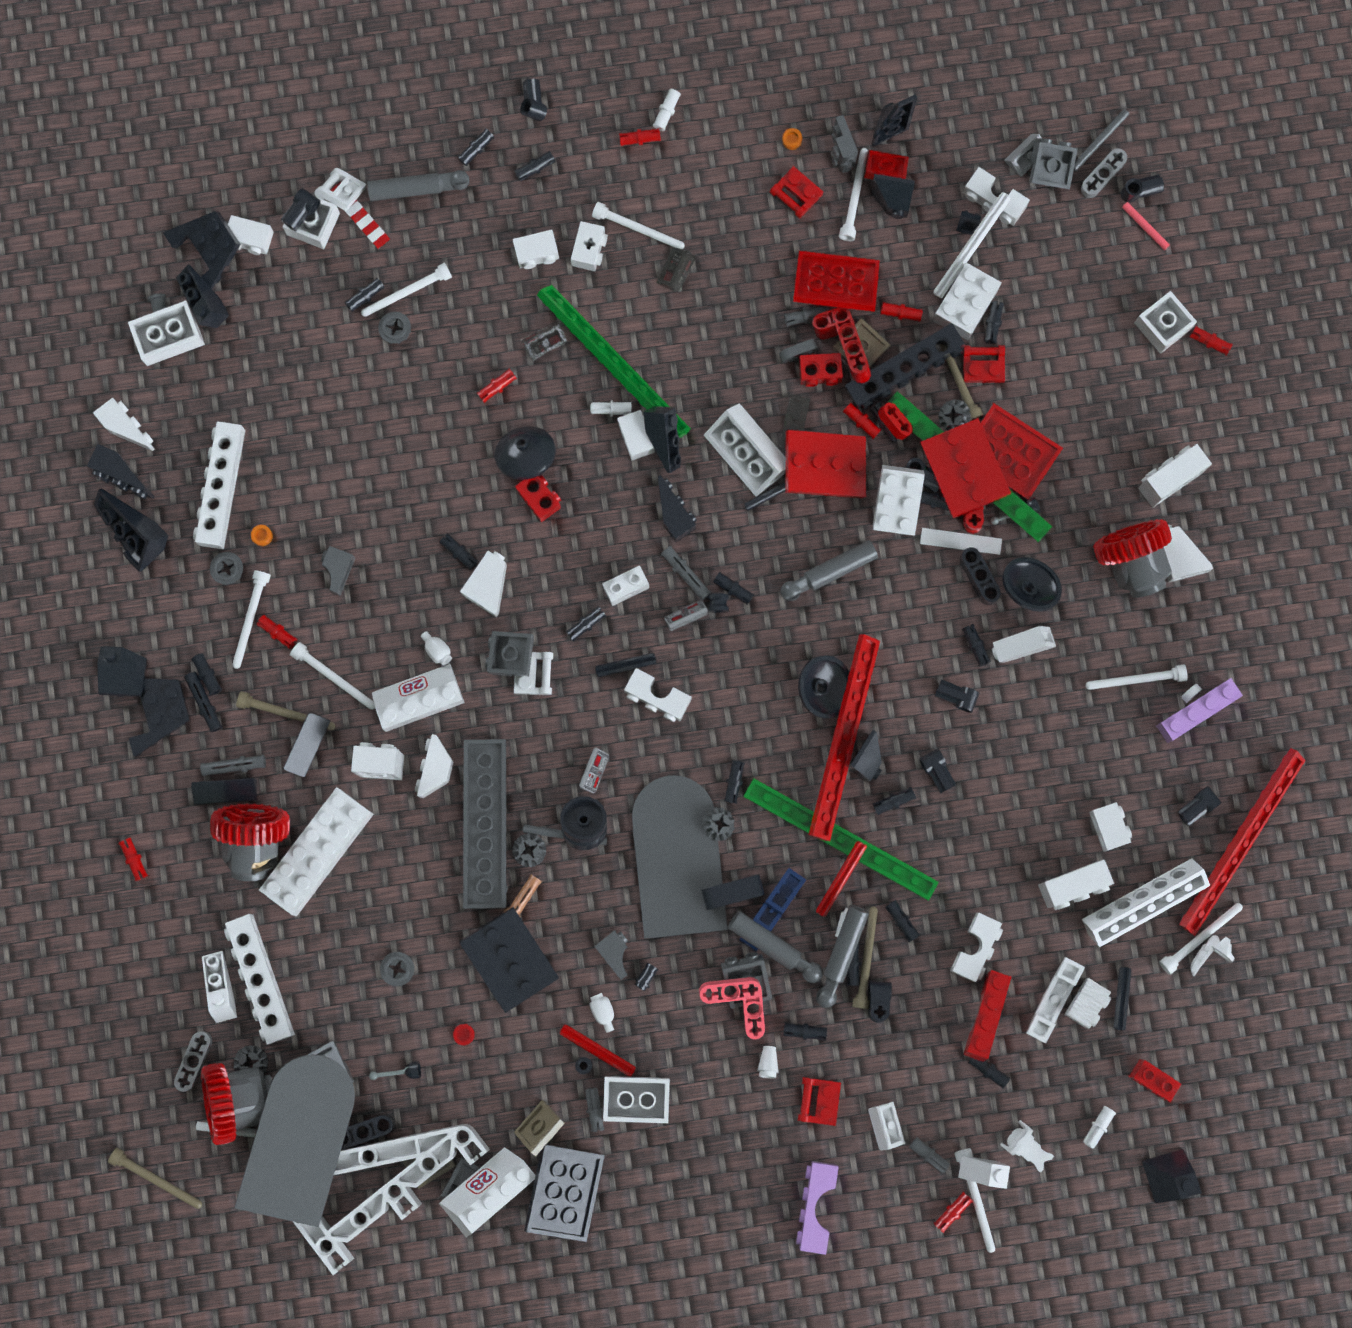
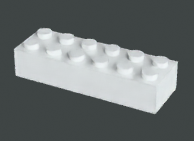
M336 787L259 891L291 915L297 916L374 814Z

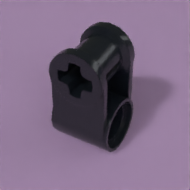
M869 981L868 1000L870 1005L868 1015L873 1022L880 1023L889 1017L892 994L891 982ZM878 1007H880V1011H884V1015H881L880 1018H878L877 1014H874V1010H877Z

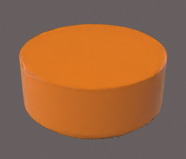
M795 128L787 129L782 136L784 147L789 150L799 148L802 143L801 132Z
M257 525L252 529L251 539L256 545L266 546L272 541V531L266 525Z

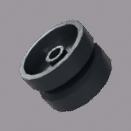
M588 796L576 797L564 805L560 814V824L565 842L578 850H591L598 847L607 835V814L603 805L598 800Z

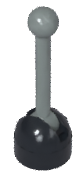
M1035 497L1025 502L1037 514L1041 513ZM1006 514L998 518L992 517L991 523L996 525L999 521L1009 518V516Z
M419 1061L407 1064L404 1070L382 1073L373 1071L369 1074V1078L376 1080L377 1077L406 1074L410 1079L421 1078V1065Z

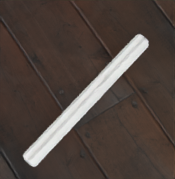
M1002 192L935 288L934 294L937 297H944L965 263L973 255L1010 201L1011 197L1008 194Z

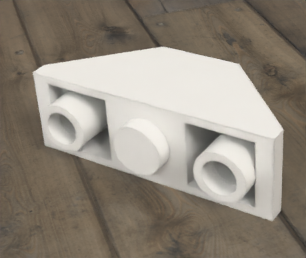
M432 734L431 739L428 738L426 741L425 751L428 752L426 759H422L420 771H423L421 780L418 779L415 786V791L418 792L417 796L420 798H425L449 783L454 763L438 736Z

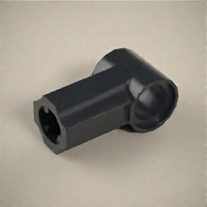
M535 78L526 79L523 82L524 100L521 103L520 112L522 115L540 122L547 114V106L541 100L540 80Z
M1159 174L1142 179L1132 178L1122 188L1121 198L1125 202L1132 203L1139 198L1162 193L1164 191V182ZM1128 188L1134 189L1136 193H1131Z
M301 188L294 196L293 204L281 218V221L288 228L296 232L307 216L315 213L321 200L304 188Z
M919 458L910 459L904 468L915 465L919 470H923L925 474L923 486L936 493L939 486L931 468L926 466Z
M941 679L934 697L952 703L962 711L972 713L980 693L974 689L964 686L960 687Z
M938 748L919 758L927 775H930L940 794L956 786L946 767L945 758Z
M1207 786L1198 792L1194 799L1178 810L1177 813L1179 818L1187 826H1190L1205 813L1208 814L1222 802L1212 789Z

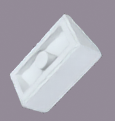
M894 1102L868 1109L878 1147L881 1151L905 1144Z

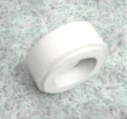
M1194 684L1181 697L1188 703L1202 688L1198 684Z

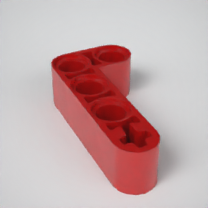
M837 307L816 315L812 321L816 336L824 340L838 335L854 381L857 383L867 382L871 377V372L849 309ZM861 365L862 370L860 371L857 368V366Z

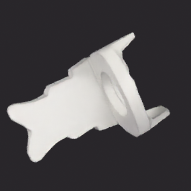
M1211 936L1208 942L1202 945L1193 959L1191 965L1192 975H1196L1213 951L1232 963L1235 958L1231 953L1232 945L1230 944V939L1225 937L1220 941L1218 936Z
M1019 1120L1018 1123L1023 1129L1017 1128L1009 1135L1007 1139L1008 1146L1002 1142L1000 1145L1011 1155H1021L1027 1161H1031L1037 1170L1042 1172L1044 1162L1052 1160L1054 1156L1041 1149V1145L1034 1141V1137L1031 1135L1033 1130Z

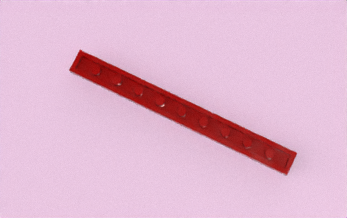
M860 634L858 637L808 834L824 841H830L880 644L879 640L865 634Z
M1290 748L1283 757L1278 769L1271 776V780L1266 788L1261 792L1254 807L1250 809L1247 818L1238 828L1235 837L1228 844L1223 856L1216 863L1214 870L1207 878L1210 886L1199 892L1187 913L1183 915L1179 925L1193 936L1197 934L1306 761L1297 750Z

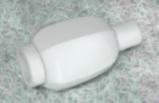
M427 631L421 635V638L425 641V650L435 663H441L444 666L451 661L450 648L443 640L438 637H431Z
M602 993L591 997L590 1009L595 1020L604 1026L606 1033L614 1030L611 1023L614 1018V1012L609 999L603 997Z

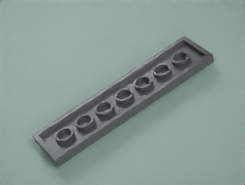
M506 739L464 740L463 909L506 908Z

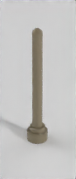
M939 344L942 352L947 350L944 344ZM948 357L945 359L964 402L970 408V421L977 418L981 419L984 416L982 409L974 404L954 358Z
M243 691L239 693L236 707L246 709L253 707L300 722H304L307 717L303 713L255 700L253 696H250V693ZM330 722L327 730H334L335 724Z
M874 906L869 909L859 991L856 997L853 998L852 1007L869 1009L870 1005L867 988L878 909Z
M117 1147L108 1160V1163L115 1167L124 1166L194 1208L199 1209L202 1207V1202L199 1199L131 1161L124 1154L125 1151Z

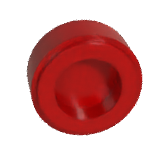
M460 1024L454 1029L453 1038L459 1045H468L474 1040L475 1031L468 1024Z

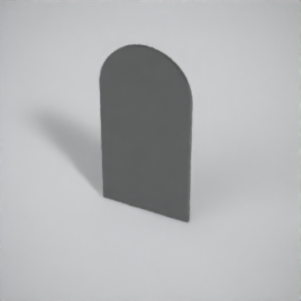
M668 775L652 781L639 793L633 806L632 823L644 939L728 930L725 906L706 910L701 892L702 889L723 884L718 841L710 839L705 834L702 826L704 815L707 811L714 808L713 802L700 784L683 776Z
M304 1055L289 1061L276 1073L268 1090L234 1208L319 1227L355 1098L352 1080L347 1071L338 1062L325 1055Z

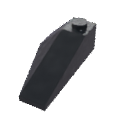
M916 94L895 104L892 102L883 107L871 144L873 147L909 130L917 101Z
M98 489L94 506L105 524L110 525L115 533L114 539L122 544L125 549L123 554L138 572L143 571L164 551L169 535L152 519L104 489Z

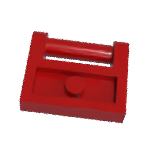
M794 166L769 191L772 196H777L791 208L799 219L806 214L824 193ZM785 187L804 205L800 206L799 204H797L784 191H782V189Z
M965 345L963 349L964 382L1004 383L1005 345H998V347H970V345ZM970 355H997V361H970Z
M803 1077L802 1084H804L801 1112L798 1114L797 1121L836 1126L841 1082ZM812 1085L818 1086L815 1116L809 1115Z

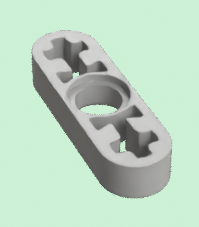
M1112 150L1084 180L1081 186L1083 196L1086 198L1095 197L1120 171L1127 161V154L1124 150ZM1120 156V161H1117L1112 167L1110 164L1114 157ZM1100 169L1108 170L1109 177H1100L1098 171ZM1096 180L1097 184L1095 185L1094 189L1088 191L1087 187L1091 186L1093 182Z
M201 1031L192 1036L174 1079V1085L177 1090L185 1092L195 1086L212 1045V1037L208 1032ZM205 1036L204 1040L207 1043L206 1045H201L199 1051H203V1054L192 1051V1048L197 1049L199 1046L197 1038ZM191 1055H195L199 1059V1064L195 1068L188 1065V1058ZM184 1068L188 1071H195L194 1075L189 1074L187 1078L190 1085L182 1087L183 1083L180 1079L185 1078L188 1073L183 1071Z

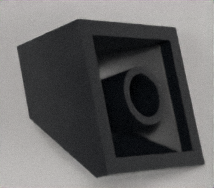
M874 174L870 192L887 215H891L895 219L907 218L915 181Z
M101 646L97 663L99 695L141 696L147 658L123 647Z
M872 730L848 768L849 771L868 783L872 779L876 781L882 771L879 768L882 762L877 732L875 730Z
M1184 1149L1142 1161L1155 1203L1181 1200L1202 1193L1195 1171Z

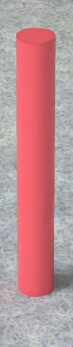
M1128 202L1122 206L1125 212L1164 251L1170 246Z

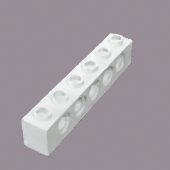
M217 422L216 427L212 430V440L214 441L213 446L208 451L210 462L209 467H206L204 473L206 484L201 490L202 506L198 508V527H195L193 532V539H195L199 546L224 549L245 429L242 425ZM224 442H230V446L227 449H221ZM226 461V467L218 469V464ZM223 481L220 489H214L216 482ZM219 501V506L216 509H210L212 502ZM210 521H215V527L208 530L207 524Z
M1191 858L1083 918L1082 921L1090 938L1101 947L1209 887L1210 884L1204 869Z
M248 914L225 923L226 929H224L227 940L232 942L233 949H231L234 960L239 962L240 969H238L241 980H245L247 985L245 993L247 999L252 1001L255 1008L252 1009L255 1021L260 1023L261 1029L259 1033L262 1041H266L268 1045L295 1035L254 916ZM242 934H246L249 938L245 946L241 945L239 941ZM249 954H253L256 958L252 966L246 962ZM256 974H260L263 978V982L259 986H256L253 982ZM263 994H267L270 998L267 1006H263L260 1002ZM271 1014L277 1018V1023L274 1026H270L267 1022L268 1016Z

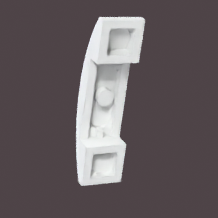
M1067 957L1064 958L1036 1009L1026 1032L1027 1034L1044 1043L1047 1042L1066 1000L1085 968L1084 966Z

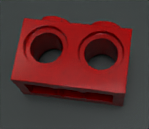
M841 353L800 355V384L806 387H815L822 383H826L827 386L838 385L843 378ZM834 367L836 369V373L829 374L826 371V368ZM807 368H813L816 371V373L814 375H808L805 372V370Z
M542 475L523 480L515 486L518 494L541 523L561 508L559 503L561 501L560 497L555 491L550 492L546 487L549 484ZM531 484L539 486L536 492L528 491V487ZM549 500L552 504L549 508H542L540 506L541 502Z
M1139 1059L1129 1075V1078L1167 1102L1172 1101L1182 1085L1143 1059Z

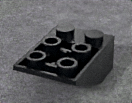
M97 444L87 464V467L92 470V475L107 484L110 481L123 491L127 492L129 489L134 492V495L142 499L147 497L154 499L155 496L122 456L114 450Z

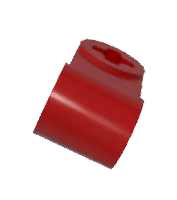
M984 506L963 514V526L966 532L975 534L981 530L984 523ZM971 519H974L977 523L976 526H973V523L970 522Z

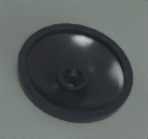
M533 426L519 427L511 430L500 439L495 449V462L498 469L507 477L518 480L531 479L541 475L551 466L555 459L556 447L553 438L545 430Z
M1021 557L1008 563L1003 571L1002 582L1005 591L1021 607L1041 612L1052 609L1059 602L1062 595L1061 582L1056 573L1045 563L1034 558Z
M823 655L811 659L803 667L798 680V692L802 704L812 715L819 718H833L839 715L850 673L842 661L833 656Z

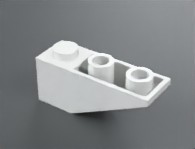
M111 398L93 412L111 434L151 451L155 450L151 445L153 442L152 438L147 432L142 434L138 429L141 426L134 416L130 418L126 414L129 410L122 401L117 402L114 398Z
M223 951L202 956L209 1013L216 1023L237 1018L235 998Z

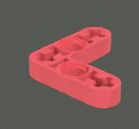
M747 977L710 981L700 986V998L707 1004L742 1000L747 1036L751 1039H759L764 1035L762 989L760 982L756 978ZM749 984L757 987L753 989V992H749V989H746L749 988ZM731 985L736 988V992L733 995H726L724 993V989L727 986ZM739 985H742L743 994H740ZM717 987H720L722 996L718 995ZM707 989H711L713 992L710 997H707L705 994ZM755 1003L759 1006L756 1013L747 1011L750 1004ZM752 1019H756V1024L758 1027L757 1032L753 1033L752 1031Z

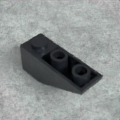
M188 264L176 279L198 324L218 328L229 314L219 296Z
M653 406L643 412L645 432L667 473H672L680 468L681 464L676 410L672 407Z
M659 475L658 485L665 529L676 543L696 529L695 522L697 520L691 511L687 513L684 509L685 503L679 495H674L671 490L673 486L667 478L663 479Z

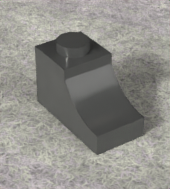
M329 546L328 551L325 550L323 552L321 562H323L322 566L329 571L331 576L329 590L332 594L341 596L356 558L353 554Z
M614 930L594 947L620 980L628 975L623 965V954L628 948L626 945L628 940L621 931L617 934Z

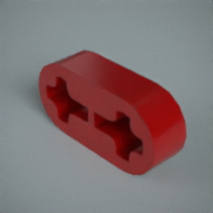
M888 402L879 409L880 419L897 439L903 440L912 433L911 423L895 404Z

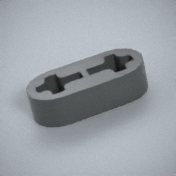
M810 339L784 349L779 353L782 363L787 364L798 360L800 355L813 354L818 350L815 339Z

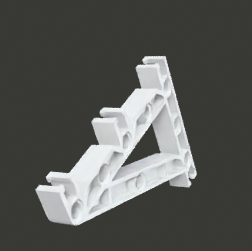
M468 1124L342 1149L334 1175L416 1158V1160L332 1228L323 1216L321 1217L319 1227L293 1223L332 1275H334L354 1259L343 1242L348 1243L387 1212L389 1204L401 1220L407 1217L411 1211L408 1210L406 1212L399 1201L404 1196L413 1205L410 1209L412 1211L417 1209L422 1203L410 1187L417 1188L456 1156L457 1149L469 1165L473 1164L479 1157L477 1155L473 1157L467 1148L468 1144L473 1141L481 1150L480 1156H483L490 1149L476 1130ZM460 1130H464L469 1134L468 1141L460 1140L458 1135ZM366 1150L373 1152V1161H368L365 1158ZM429 1157L434 1160V1168L426 1167V1158ZM392 1185H397L400 1188L401 1193L399 1196L392 1194ZM358 1212H362L365 1214V1223H361L358 1221ZM324 1240L331 1242V1250H326L323 1247ZM335 1251L344 1260L339 1266L331 1256Z

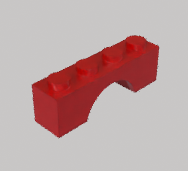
M993 970L986 974L981 991L979 1010L968 1036L963 1055L983 1062L989 1058L1011 976Z

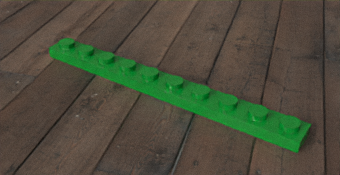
M553 285L547 286L538 292L537 296L542 300V303L595 355L598 361L611 372L613 377L622 383L626 390L639 401L641 406L647 410L653 406L670 407ZM676 414L678 418L677 433L680 439L691 428Z
M898 391L888 401L899 408L911 423L912 432L922 441L944 432ZM1011 490V495L993 502L1037 542L1052 528L1047 521Z
M755 778L752 780L744 798L809 834L814 815L812 810ZM835 823L830 841L821 840L847 856L856 842L861 841L867 846L859 860L861 864L927 901L930 900L939 883Z

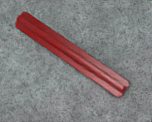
M857 841L816 909L819 915L825 917L866 850L867 846L861 841Z
M564 1025L560 1030V1035L627 1076L631 1077L636 1070L634 1065L570 1026Z

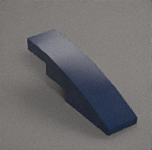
M788 868L753 920L771 932L806 879ZM740 937V942L754 952H757L758 948Z

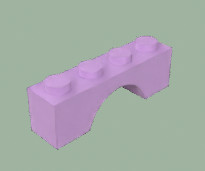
M1230 678L1156 725L1166 742L1169 743L1243 695Z
M811 1161V1166L807 1165L805 1178L809 1179L808 1188L804 1187L802 1200L806 1201L805 1210H800L799 1222L803 1223L802 1231L797 1232L796 1244L799 1245L800 1251L826 1255L829 1231L818 1223L815 1216V1206L823 1193L836 1188L838 1165Z

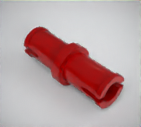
M659 128L644 131L637 129L636 132L619 133L621 146L631 144L643 145L646 142L661 141Z
M882 302L880 315L898 317V320L904 318L918 322L921 321L923 309L906 307L905 304L895 305Z
M1198 326L1195 327L1190 338L1205 344L1206 348L1209 349L1211 347L1227 356L1233 345L1217 337V334H1211Z
M509 368L496 379H491V383L477 392V394L486 403L487 400L498 392H503L502 389L517 378Z
M852 403L844 409L843 413L856 423L855 426L857 428L860 427L872 439L882 430L868 418L867 414L864 415Z
M266 615L260 617L259 622H257L258 627H261L270 634L273 640L277 639L288 649L294 647L298 639L284 630V626L281 624L277 625Z
M132 838L126 839L129 848L126 847L124 840L119 842L118 844L126 858L125 863L129 865L135 881L141 880L138 871H140L143 879L146 878L148 874L141 862L142 856L137 853Z
M962 1192L951 1206L948 1205L946 1207L947 1210L934 1222V1225L944 1233L956 1219L959 1220L961 1218L960 1214L973 1200L965 1192Z

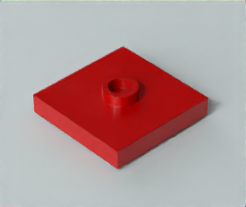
M869 150L864 178L873 180L874 174L906 179L909 157Z

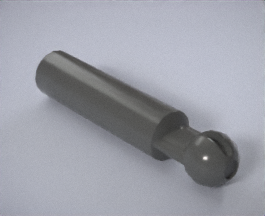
M462 170L442 174L430 173L367 181L370 201L435 194L448 190H463L470 183L469 175Z
M867 540L804 572V577L796 581L785 582L781 587V595L787 601H794L799 598L801 593L809 589L815 591L877 559V551L872 542Z
M849 905L824 972L827 979L824 987L816 994L817 1003L823 1008H830L836 1003V989L839 983L844 982L867 921L869 911L859 906Z
M738 911L728 925L729 930L787 969H797L802 973L803 978L807 982L816 983L821 980L823 970L818 963H808L802 959L799 950L742 912Z

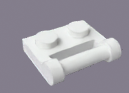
M335 168L330 173L328 180L315 190V196L322 200L325 199L347 211L365 190L366 184L345 171ZM342 181L334 192L330 191L336 182Z
M532 652L529 677L515 676L514 694L552 695V688H550L552 652ZM537 660H543L542 686L540 688L536 687Z

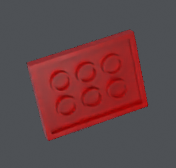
M799 251L793 302L875 312L880 260Z
M993 403L981 421L982 428L1008 487L1029 500L1063 447Z
M979 418L920 442L952 518L1011 495Z
M787 430L785 493L865 498L866 436Z

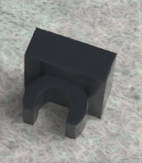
M968 210L962 211L956 231L973 235L980 224L982 216L978 213H969Z

